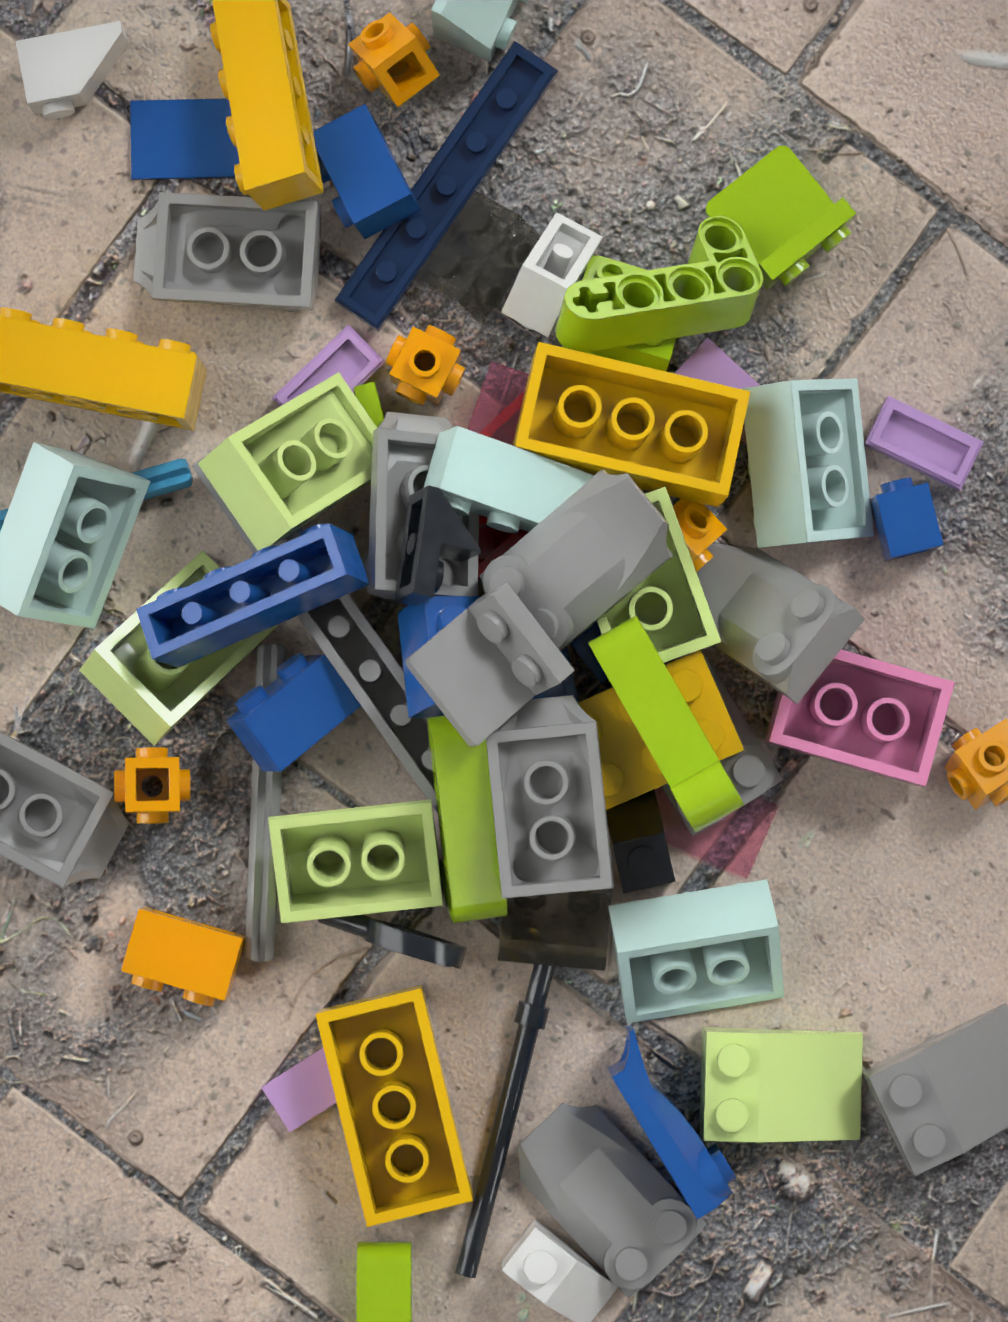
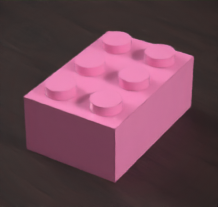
M840 650L798 704L780 692L777 693L764 743L910 785L926 786L955 682Z

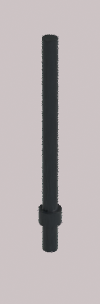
M534 961L525 1001L519 1000L514 1018V1022L518 1023V1028L455 1270L456 1274L464 1277L476 1278L538 1032L539 1029L545 1030L550 1010L545 1005L555 965L546 962Z

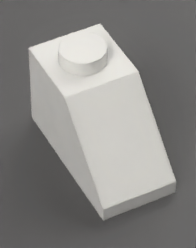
M121 21L15 41L27 104L35 115L43 114L45 119L64 118L75 113L74 107L87 105L128 45L127 34Z
M556 212L523 263L501 313L516 320L523 327L535 330L548 337L558 321L567 288L581 280L603 236Z
M533 1219L501 1261L502 1271L543 1304L574 1322H591L618 1288V1286L610 1281L606 1274L536 1219Z

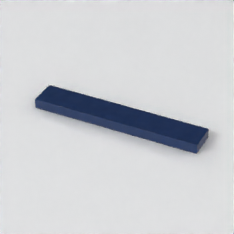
M516 41L513 42L411 189L421 210L381 232L335 298L336 304L377 332L382 329L557 77V69Z

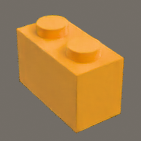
M144 906L138 909L121 971L133 974L131 983L136 986L162 992L164 984L185 989L183 999L213 1007L215 999L225 1001L229 998L245 944V935Z

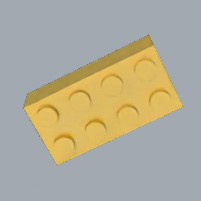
M0 307V393L195 431L207 368L198 355L191 351V345L169 339H159L158 347L146 345L138 341L137 334L107 328L105 336H100L85 330V324L77 321L53 318L52 326L33 320L32 314L29 312Z
M538 342L531 362L513 446L596 475L601 470H605L611 475L628 473L641 490L652 492L666 487L671 497L720 507L729 495L751 391Z
M701 649L666 664L667 670L719 761L743 751V745ZM614 688L578 703L586 714L597 721L606 810L667 784L665 777Z
M423 985L319 1009L315 1015L366 1226L370 1227L473 1201L471 1182Z

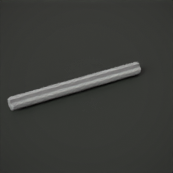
M261 644L258 646L256 687L262 685L265 689L279 678L276 670L287 660V649L281 644ZM253 759L245 958L254 962H268L273 960L275 956L277 887L268 817L280 816L282 771H262Z

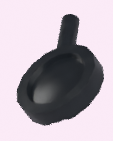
M365 915L318 919V922L363 937L365 941L377 946L446 967L452 966L461 969L467 950L466 947L452 941Z

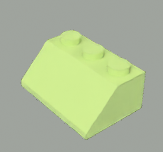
M431 799L268 817L281 923L443 906L437 838Z

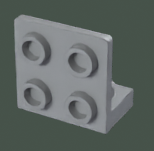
M507 582L478 598L405 660L408 669L469 747H475L482 743L534 696L560 684L575 671Z

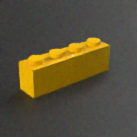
M212 0L215 22L210 23V32L213 43L222 56L224 68L218 70V80L224 96L229 100L232 115L226 117V127L233 145L238 149L240 163L234 165V174L240 191L243 195H249L264 211L324 193L290 3L287 0Z

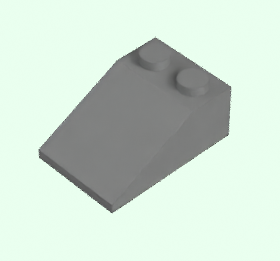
M1006 1003L862 1071L906 1168L915 1176L969 1151L1008 1128V1006Z

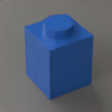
M908 477L880 485L882 494L874 496L870 499L885 562L935 550L944 545L928 483L913 486L912 478Z

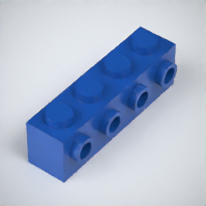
M330 523L319 524L300 533L299 537L284 544L260 549L250 559L241 563L215 569L207 573L204 579L196 583L163 592L157 596L155 601L137 608L136 611L152 659L179 668L370 585L353 534Z

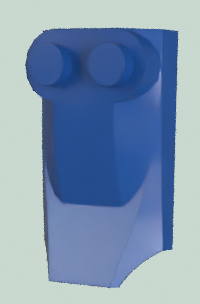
M632 1025L626 1027V1041L621 1058L609 1066L608 1070L694 1215L699 1219L716 1209L733 1193L728 1183L736 1179V1176L716 1143L706 1149L691 1124L679 1109L650 1083Z

